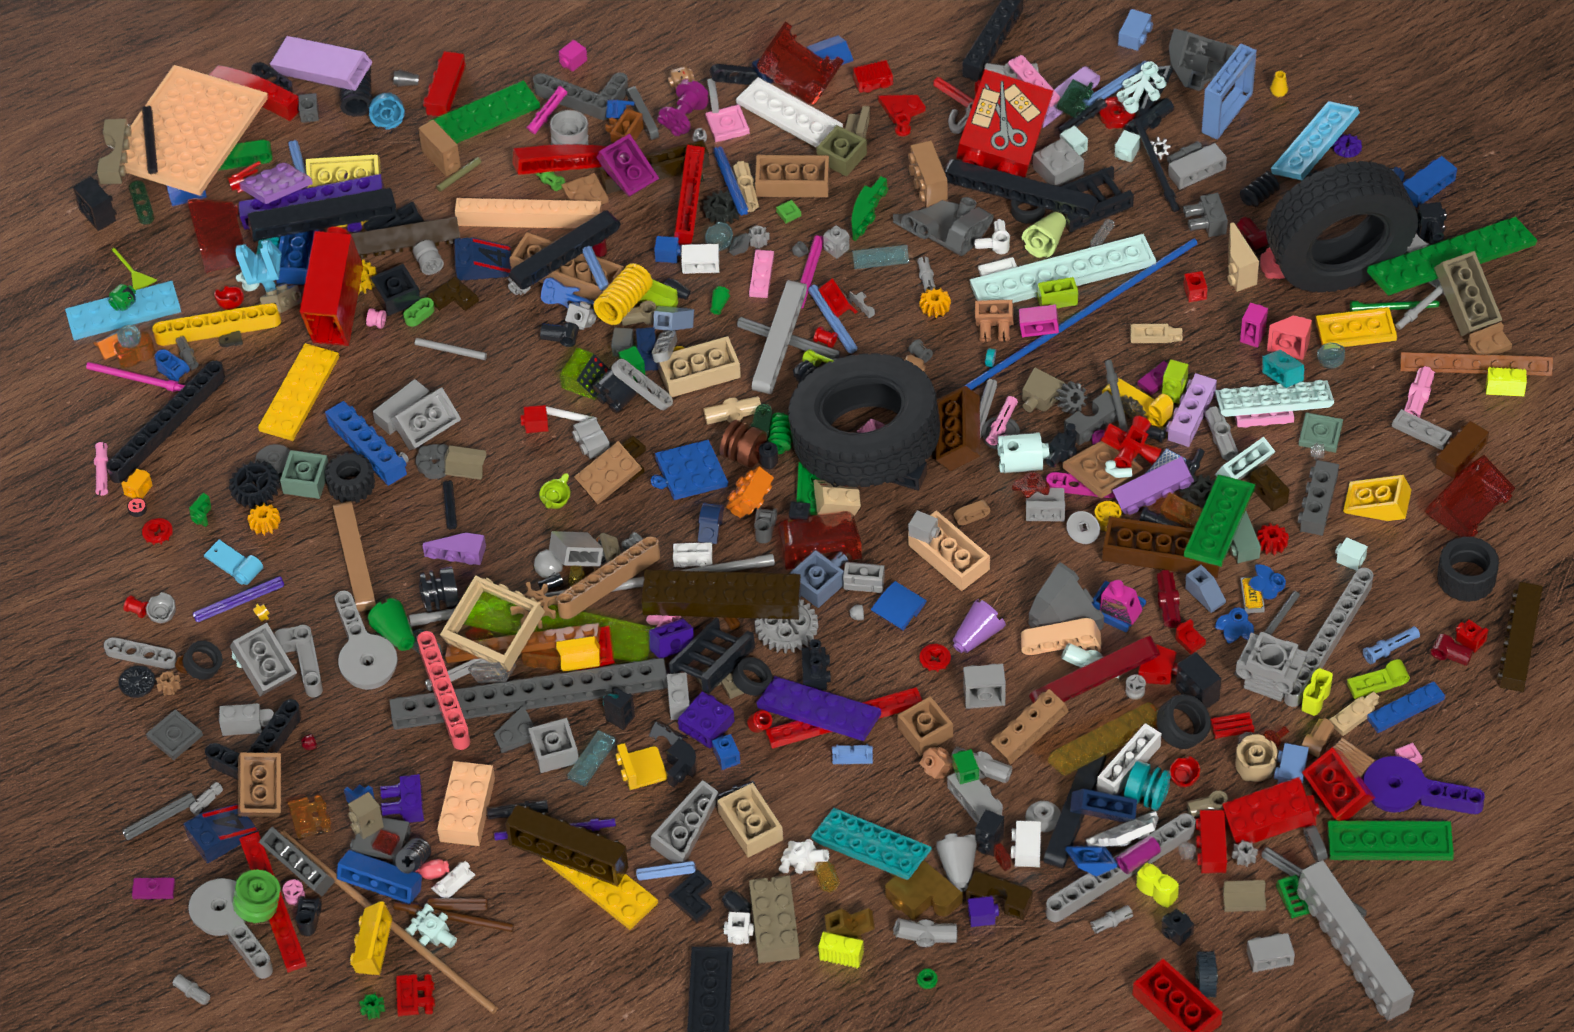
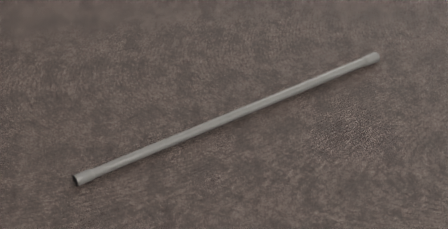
M773 554L751 559L680 571L732 572L773 566L775 562ZM644 577L629 579L613 591L643 587ZM566 590L545 593V596H558ZM506 600L478 604L473 607L469 616L507 610L517 605ZM456 608L409 615L411 627L448 620Z

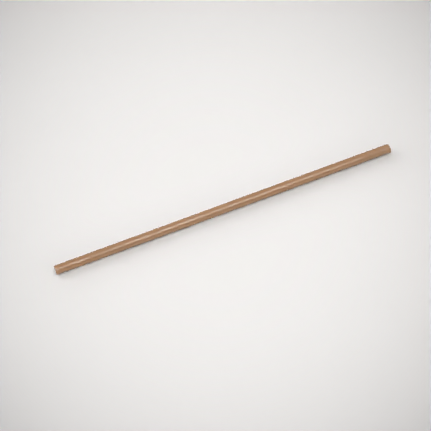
M286 831L281 832V834L335 880V884L364 908L373 905L350 884L338 880L337 874ZM392 920L391 930L492 1014L498 1010L496 1005Z

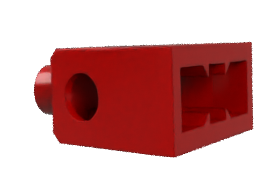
M1156 644L1161 654L1155 659L1140 665L1138 675L1142 676L1147 684L1169 685L1172 675L1177 674V653L1174 650Z

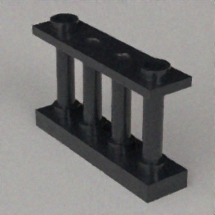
M1113 166L1103 168L1098 172L1061 186L1082 193L1091 190L1099 201L1092 216L1088 219L1067 214L1066 228L1069 233L1133 207L1134 194L1131 190L1124 193L1120 191L1113 181ZM1106 183L1115 196L1106 199L1097 186Z
M715 618L670 661V673L685 672L701 679L703 691L710 694L737 667L739 662L755 649L754 633L746 631L738 638L720 630L719 618ZM718 637L733 645L726 649L712 643V641ZM706 648L722 656L715 661L700 653ZM695 660L710 668L702 672L688 665Z

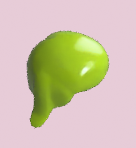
M567 473L560 479L546 482L541 487L539 498L546 508L560 509L569 500L571 491L567 485L569 478Z

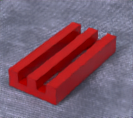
M1250 712L1211 718L1215 739L1253 733L1254 725H1252Z

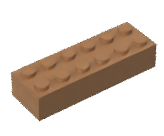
M526 232L510 257L511 270L552 244L553 241ZM583 253L538 281L544 283L546 278L552 277L567 287H579L580 291H575L573 294L593 301L604 291L599 289ZM597 257L609 283L608 285H610L624 269V266Z

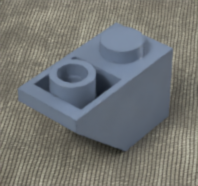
M657 306L654 311L655 329L673 331L693 328L694 309Z
M1202 565L1186 575L1185 589L1210 613L1226 603L1215 578Z

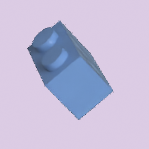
M1131 9L1119 32L1118 45L1138 51L1141 44H1145L1147 33H1150L1152 30L1151 14Z
M1284 744L1283 751L1279 750L1277 761L1281 765L1276 767L1274 779H1278L1277 784L1300 777L1303 783L1304 774L1302 772L1306 768L1309 747Z

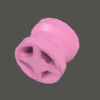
M370 308L367 313V326L372 327L374 325L382 329L386 321V311H376Z
M289 880L284 884L283 893L286 902L290 905H298L300 896L305 897L302 883L298 880Z

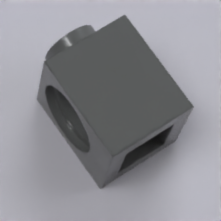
M316 93L299 95L301 123L319 121V104Z
M614 327L611 344L612 356L619 357L618 352L633 347V329Z

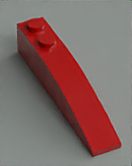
M219 65L209 74V76L267 93V100L262 107L288 121H291L299 113L298 96L268 80L245 71Z
M562 144L513 148V165L518 175L602 167L597 159L599 151L607 146Z
M687 145L674 231V237H679V245H690L692 243L705 147Z

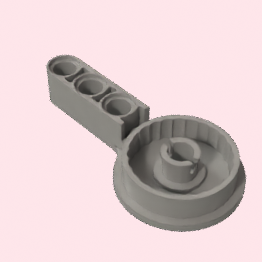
M340 591L335 595V603L349 640L339 654L338 664L340 672L348 682L357 688L369 690L381 687L391 679L397 667L398 658L396 650L387 639L367 633L351 593Z
M215 879L201 885L193 893L189 901V914L193 923L210 935L223 936L228 934L229 940L254 974L261 979L268 978L273 972L270 957L246 926L245 920L240 918L233 908L232 903L236 881L231 879Z

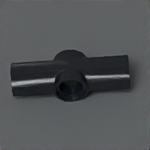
M1163 98L1147 110L1140 111L1135 119L1125 125V130L1139 135L1134 123L1136 119H1141L1145 130L1149 128L1155 129L1164 117L1174 111L1172 101L1169 98Z

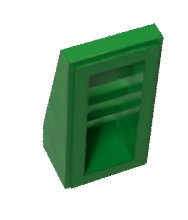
M1297 875L1280 879L1275 884L1291 919L1310 914L1308 904L1305 900H1301L1297 893L1299 884ZM1291 885L1293 886V888L1289 890H1286L1285 888ZM1294 892H1296V894H1297V895L1292 896V897H1289V896H1288V894H1291V893H1294ZM1299 899L1300 901L1299 903L1291 904L1290 902ZM1303 907V910L1294 912L1293 908Z

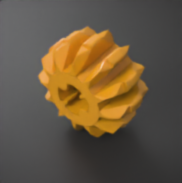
M934 287L932 290L926 289L919 301L923 314H927L928 317L933 315L936 319L938 315L944 317L945 312H949L951 304L948 292H943L942 288L936 290Z
M263 503L261 507L256 505L255 509H250V515H248L250 529L252 531L255 530L257 535L261 532L264 536L267 532L272 534L273 529H278V524L281 521L279 511L272 504L266 506Z

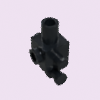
M1068 423L1064 434L1058 432L1049 444V457L1046 460L1048 466L1054 468L1059 462L1063 463L1075 456L1077 452L1075 447L1077 442L1075 424Z

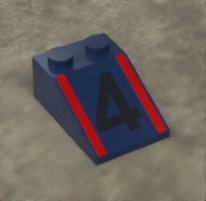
M473 237L455 239V267L457 278L460 281L509 277L511 271V246Z
M238 804L201 813L184 823L187 837L207 864L241 844L239 838L259 832L248 816H238Z

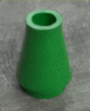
M717 286L713 290L711 313L721 314L722 309L730 298V291L727 288Z

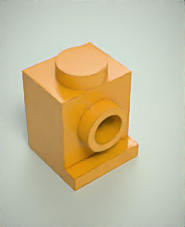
M136 469L133 475L129 476L127 482H122L124 495L133 499H143L153 486L150 474L145 470Z

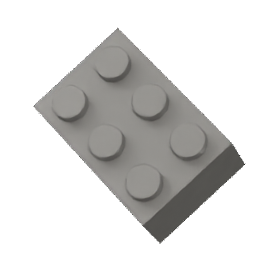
M442 387L434 390L390 418L409 450L417 448L462 420Z
M267 623L234 640L230 645L231 650L260 697L293 679L297 674Z

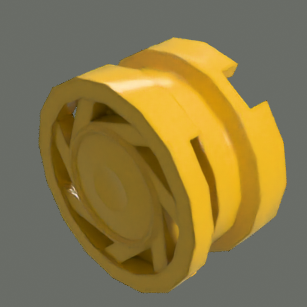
M1104 501L1096 506L1094 517L1099 523L1100 530H1107L1109 516L1121 518V508L1112 501Z

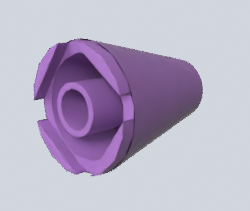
M977 599L954 636L953 647L960 653H968L1002 630L1006 625L1003 618L999 621L997 611L982 600L979 603V599Z

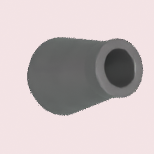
M402 70L394 71L393 85H398V87L418 85L419 75Z

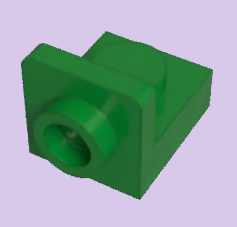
M202 493L189 507L191 520L195 524H201L204 527L208 525L206 514L211 509L210 498L205 493Z

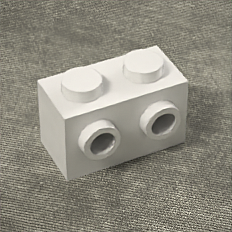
M682 245L683 274L719 273V245Z
M1016 821V829H1012V841H1016V846L1011 847V858H1015V866L1040 867L1041 822Z

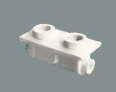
M466 861L460 862L442 880L438 881L432 887V890L441 898H450L472 879L475 874L468 869L470 865Z

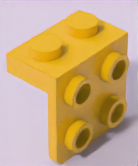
M625 743L617 745L616 761L618 766H622V779L624 782L627 781L629 790L667 779V773L656 746L628 753Z

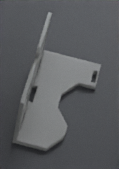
M849 291L850 300L857 307H860L861 311L868 318L875 315L874 308L864 304V298L867 296H864L863 292L854 295Z

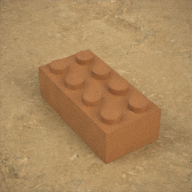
M757 155L756 196L828 197L829 156Z

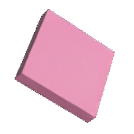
M740 105L719 109V113L713 114L712 111L705 113L715 143L750 134Z

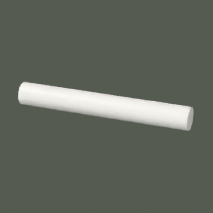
M546 407L548 415L582 422L592 417Z

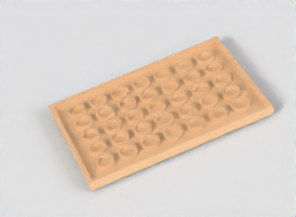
M174 65L145 105L146 107L148 105L151 106L153 111L158 172L150 175L147 170L143 112L141 110L131 124V137H128L130 148L126 151L128 155V162L125 163L126 173L201 196L266 102L268 94Z

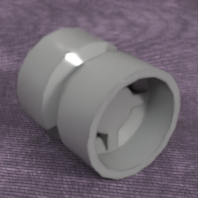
M425 240L414 247L413 255L424 274L432 275L443 268V259L433 241Z

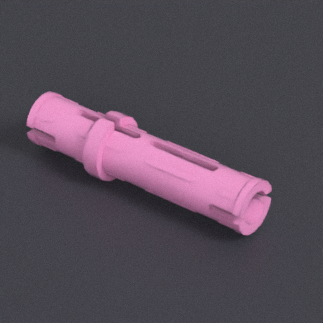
M1008 396L996 421L992 423L991 431L986 439L990 445H997L998 436L1005 433L1008 420L1018 403L1015 397Z
M99 442L95 445V491L99 495L100 490V495L102 496L108 493L107 463L109 458L107 457L108 445L104 443L103 447V442Z

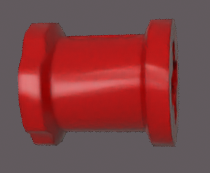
M907 113L897 114L895 116L897 124L895 133L903 137L911 133L909 125L911 117Z
M820 326L815 332L814 342H821L832 348L837 341L838 334L826 331Z
M130 595L126 599L123 609L125 612H132L137 614L139 618H144L147 614L146 606L148 602H141L135 599V596Z

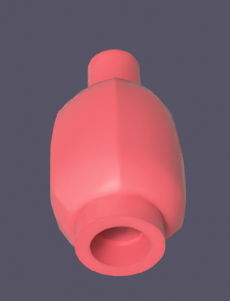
M434 859L424 862L418 870L413 872L421 874L424 879L428 880L442 878L446 873L450 872L448 861Z

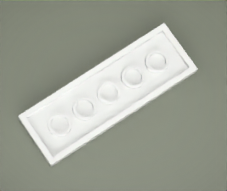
M759 77L736 98L737 104L816 148L836 125L843 128L841 122Z

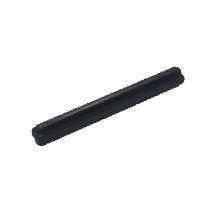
M148 105L142 108L147 170L152 175L158 172L153 111L152 107Z

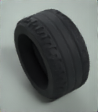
M1180 694L1172 697L1160 707L1157 713L1156 724L1161 736L1168 744L1179 749H1189L1196 746L1207 737L1211 729V719L1208 710L1200 700L1192 695ZM1174 709L1181 710L1190 717L1194 726L1193 734L1185 733L1177 726L1174 720Z

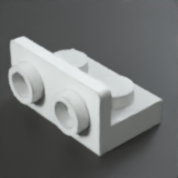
M712 542L673 544L674 567L685 568L712 565Z

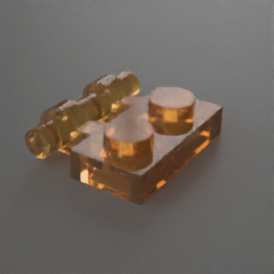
M321 795L315 796V802L309 803L307 797L288 802L298 839L318 834L316 829L318 826H321L324 832L331 830V819L326 813V802L323 801ZM312 812H318L319 817L313 818Z

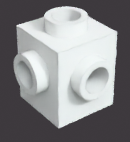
M729 912L728 922H725L724 934H728V942L749 944L750 936L754 935V923L750 922V913Z

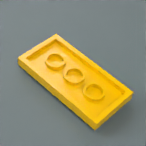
M1389 307L1319 315L1315 319L1323 349L1397 340Z

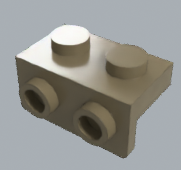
M286 283L277 285V289L268 290L265 295L259 297L261 304L276 303L279 313L302 303L298 285L287 286Z

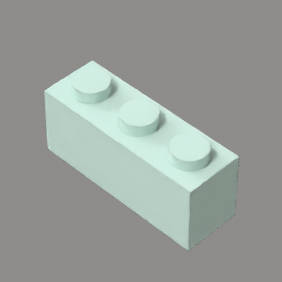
M1263 437L1224 464L1215 475L1218 476L1219 474L1241 480L1266 462L1275 453V450Z

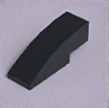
M412 201L398 210L396 208V216L369 220L364 223L366 231L420 223L424 222V218L418 206Z

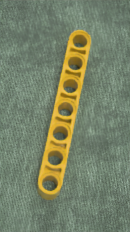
M270 303L160 321L154 324L152 330L156 343L160 346L177 344L176 339L180 336H184L187 342L220 337L239 330L240 333L274 328L280 325L281 316L277 305Z

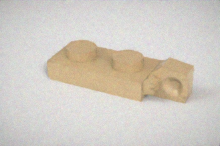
M1168 324L1131 325V343H1172L1182 341L1183 338L1182 328H1173L1168 326Z
M1373 692L1366 698L1362 696L1329 719L1335 725L1334 729L1342 736L1346 735L1366 720L1367 715L1375 710L1374 706L1379 703V696Z

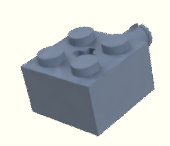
M815 550L789 574H801V596L819 608L844 586V571L840 567L848 561V558L845 554L839 552L833 559L828 560Z

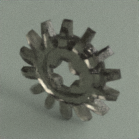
M1127 395L1121 397L1124 414H1128L1127 417L1129 419L1132 418L1133 421L1135 416L1147 418L1144 415L1146 411H1144L1143 406L1137 400H1134L1131 396L1128 398Z

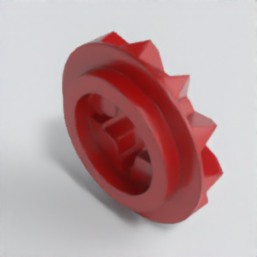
M155 518L144 525L142 535L147 543L151 542L153 545L160 543L162 545L163 541H169V537L173 535V528L168 520ZM160 528L161 533H158V535L155 536L154 532H157Z
M930 644L921 650L919 660L923 668H927L929 672L931 670L939 672L941 669H946L947 665L950 664L951 654L943 645ZM932 657H939V662L936 660L932 661Z

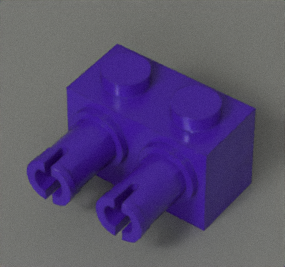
M420 774L400 776V783L397 785L380 786L382 799L391 797L401 798L398 802L381 803L383 816L401 814L404 821L409 823L424 821Z

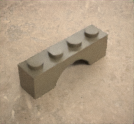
M105 119L103 128L106 145L113 147L114 150L106 157L99 159L97 170L100 184H122L123 176H126L125 163L128 162L126 151L130 148L128 137H131V126H128L126 119Z

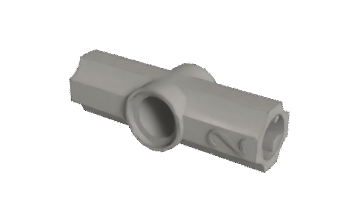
M1216 406L1210 407L1209 410L1205 411V417L1213 434V442L1217 445L1222 459L1226 461L1232 460L1238 455V450L1230 432V425L1226 422L1224 415L1221 414L1220 408Z
M956 747L954 748L952 754H956L957 752L962 750H967ZM985 752L973 753L979 767V778H985L986 776L1003 783L1009 781L1012 766L993 760Z

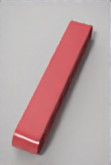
M424 631L417 637L420 655L454 748L464 750L470 745L468 727L435 636L429 631Z

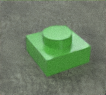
M792 200L776 207V212L785 223L801 217V211Z

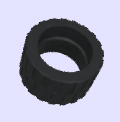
M1463 536L1448 542L1440 554L1437 573L1439 586L1450 597L1459 601L1471 602L1487 597L1493 591L1497 579L1499 557L1496 550L1491 544L1483 541V539L1472 536ZM1459 562H1471L1480 566L1484 573L1477 576H1465L1455 571L1452 565Z

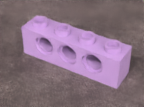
M1195 373L1193 379L1188 381L1187 392L1182 394L1179 408L1176 407L1173 413L1174 419L1168 422L1166 428L1169 441L1187 447L1190 446L1205 415V411H1207L1215 394L1217 380Z

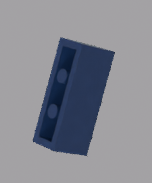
M1081 789L1072 792L1070 812L1124 823L1135 820L1137 800Z

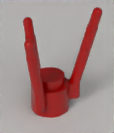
M260 161L228 177L232 191L243 192L240 182H243L244 178L258 172V169L254 168L261 164Z

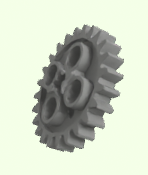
M803 599L800 600L799 620L756 618L755 621L758 640H763L764 646L769 644L770 650L776 647V652L784 649V653H787V650L791 649L794 653L796 647L802 650V644L809 646V640L811 641L814 639V635H817L818 617L815 615V609H810L809 603L804 605Z

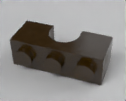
M975 871L966 890V901L968 902V899L991 896L993 898H1003L1006 901L1004 914L1024 921L1032 903L1033 890L1023 885L1018 886L1010 883L1006 879L992 877L985 872Z

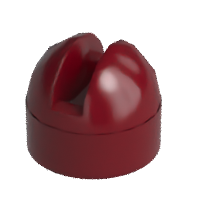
M312 733L302 738V748L307 751L317 748V743Z

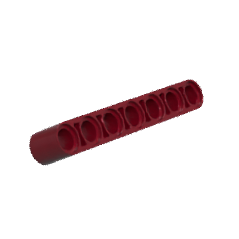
M1147 636L1029 694L1032 703H1034L1041 693L1050 689L1058 698L1066 702L1155 659L1161 653L1152 636Z

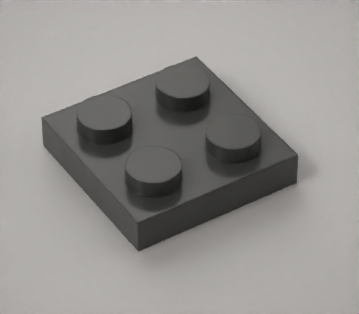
M175 709L151 729L146 736L148 740L172 760H175L200 739L203 734L199 728Z

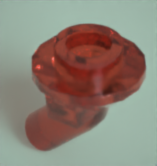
M1284 726L1277 732L1267 730L1263 736L1270 742H1274L1276 748H1278L1282 743L1280 739L1288 734L1289 730Z

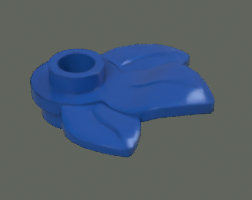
M1255 565L1257 576L1249 581V585L1254 590L1262 592L1264 599L1275 598L1278 592L1285 588L1286 580L1284 576L1274 573L1268 566Z
M1234 608L1229 614L1222 615L1218 618L1215 625L1216 629L1224 630V637L1228 644L1233 643L1240 636L1245 640H1249L1250 634L1254 633V627L1248 621V614L1242 608ZM1240 614L1242 618L1236 619L1235 615Z

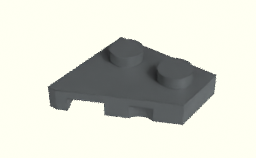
M524 706L494 733V738L501 753L530 743L528 728L534 726Z

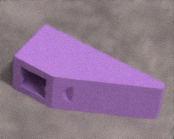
M462 533L423 543L425 557L444 559L450 562H463L469 565H481L486 548L484 535Z

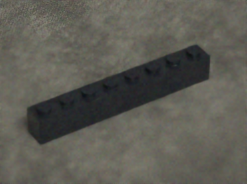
M391 188L255 211L248 213V225L252 240L258 241L396 216V203Z

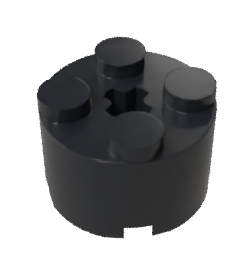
M609 369L592 386L597 392L596 398L602 404L605 402L609 404L610 409L614 413H618L637 394L634 389L619 379L612 369Z

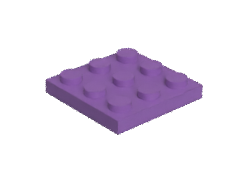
M280 163L273 169L264 170L257 176L246 178L245 181L240 182L241 190L264 204H268L313 183L308 175L287 163Z

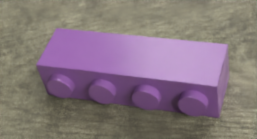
M1181 456L1114 489L1113 493L1125 515L1134 514L1139 508L1145 505L1150 506L1161 497H1169L1174 491L1189 487L1194 482V479L1185 460Z

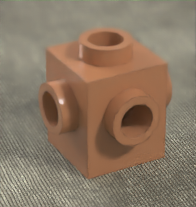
M942 747L927 749L923 753L922 760L919 762L924 768L925 773L933 776L935 779L946 778L953 768L952 758L949 756L948 751Z

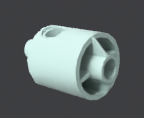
M1040 432L998 436L997 450L998 456H1000V473L1043 470V459L1049 457L1048 443L1041 442Z

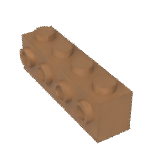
M1050 689L1041 693L1037 701L1031 706H1027L1017 719H1013L1002 733L999 732L994 736L991 742L994 750L1011 765L1069 712L1066 704Z

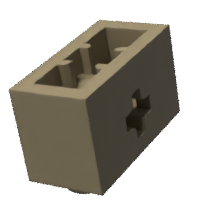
M369 792L348 804L350 811L348 816L352 821L350 826L356 835L359 833L365 839L384 828L380 806Z

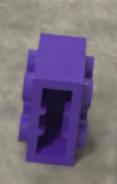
M701 692L678 718L679 730L711 749L713 747L712 741L722 736L734 723V711L730 706L718 702L712 695Z

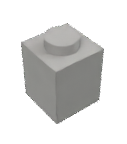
M918 510L909 523V536L928 544L931 543L933 538L938 536L940 531L938 518Z

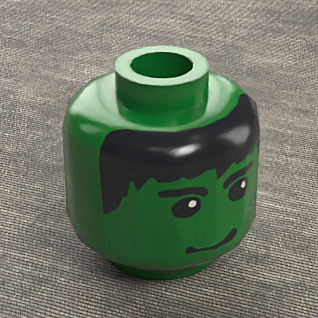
M120 284L109 293V304L116 311H125L136 302V291L130 285Z

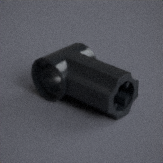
M567 322L563 326L542 324L540 338L541 340L560 342L565 347H573L576 343L579 327L571 322Z

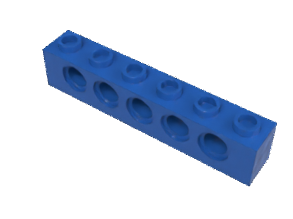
M343 401L325 412L329 426L358 455L362 454L364 458L367 457L373 471L388 486L407 475L405 469L407 464L403 457L397 456L392 446L389 447L384 438L378 436L374 428L368 426L362 416L357 415L353 406H348Z

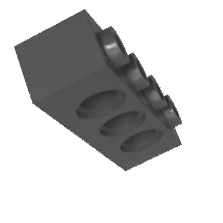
M1317 460L1315 467H1311L1309 478H1312V481L1307 482L1305 493H1308V496L1303 498L1302 508H1304V512H1300L1298 523L1301 524V532L1323 536L1338 478L1339 464Z
M271 827L259 841L261 845L319 895L323 896L335 882L331 876L275 828Z

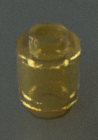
M830 861L818 863L815 867V874L821 890L827 892L835 891L840 885V880L834 865Z

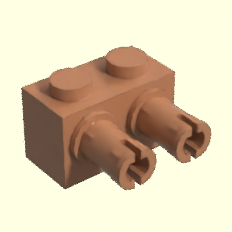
M1013 300L975 301L976 326H980L979 340L981 342H985V336L987 342L991 341V326H998L999 341H1003L1004 335L1005 341L1010 340L1009 326L1014 325Z

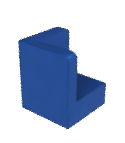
M607 100L606 118L620 119L626 110V106H634V102Z
M359 785L353 791L348 787L344 789L348 803L368 792L374 798L373 789L369 785L366 788Z

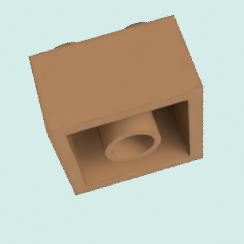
M931 696L897 715L898 729L920 756L927 749L935 748L953 737V723Z

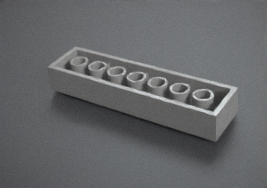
M1321 860L1302 870L1297 888L1300 899L1305 900L1308 904L1311 915L1316 916L1319 920L1322 931L1324 933L1327 932L1330 936L1333 947L1339 949L1344 963L1347 966L1350 965L1354 977L1363 984L1367 996L1374 1000L1380 1015H1384L1387 1021L1408 1011L1414 995L1413 989L1324 861Z

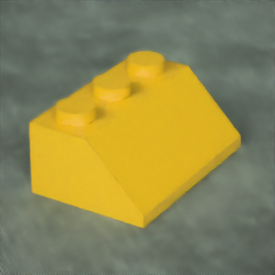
M378 902L366 907L363 915L360 916V931L355 937L356 949L355 953L351 954L350 963L356 973L380 975L393 920L384 902Z

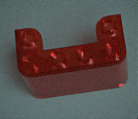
M785 21L757 63V67L762 74L804 100L805 103L816 104L844 60L838 56L834 60H829L830 57L826 56L823 60L795 41L797 35L791 34L792 25Z

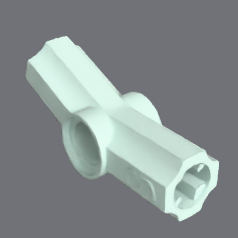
M1071 643L1066 645L1061 656L1063 660L1080 668L1103 658L1102 654L1098 651H1086Z

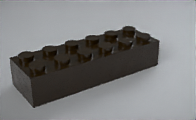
M516 804L506 821L508 843L510 846L618 887L629 868L626 846L619 841L606 839L601 834H593L582 827L572 826L564 820L559 821L551 818L546 813L541 814L533 811L530 807H523Z

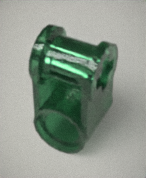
M761 404L756 408L753 422L750 428L756 427L767 433V441L772 421V409L769 405Z

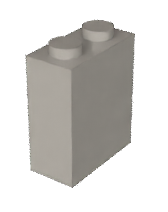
M551 532L549 550L563 565H601L603 547L588 532Z

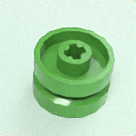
M250 870L243 873L236 882L232 903L236 914L243 920L252 923L265 922L271 919L277 910L281 890L279 881L274 875L263 870Z

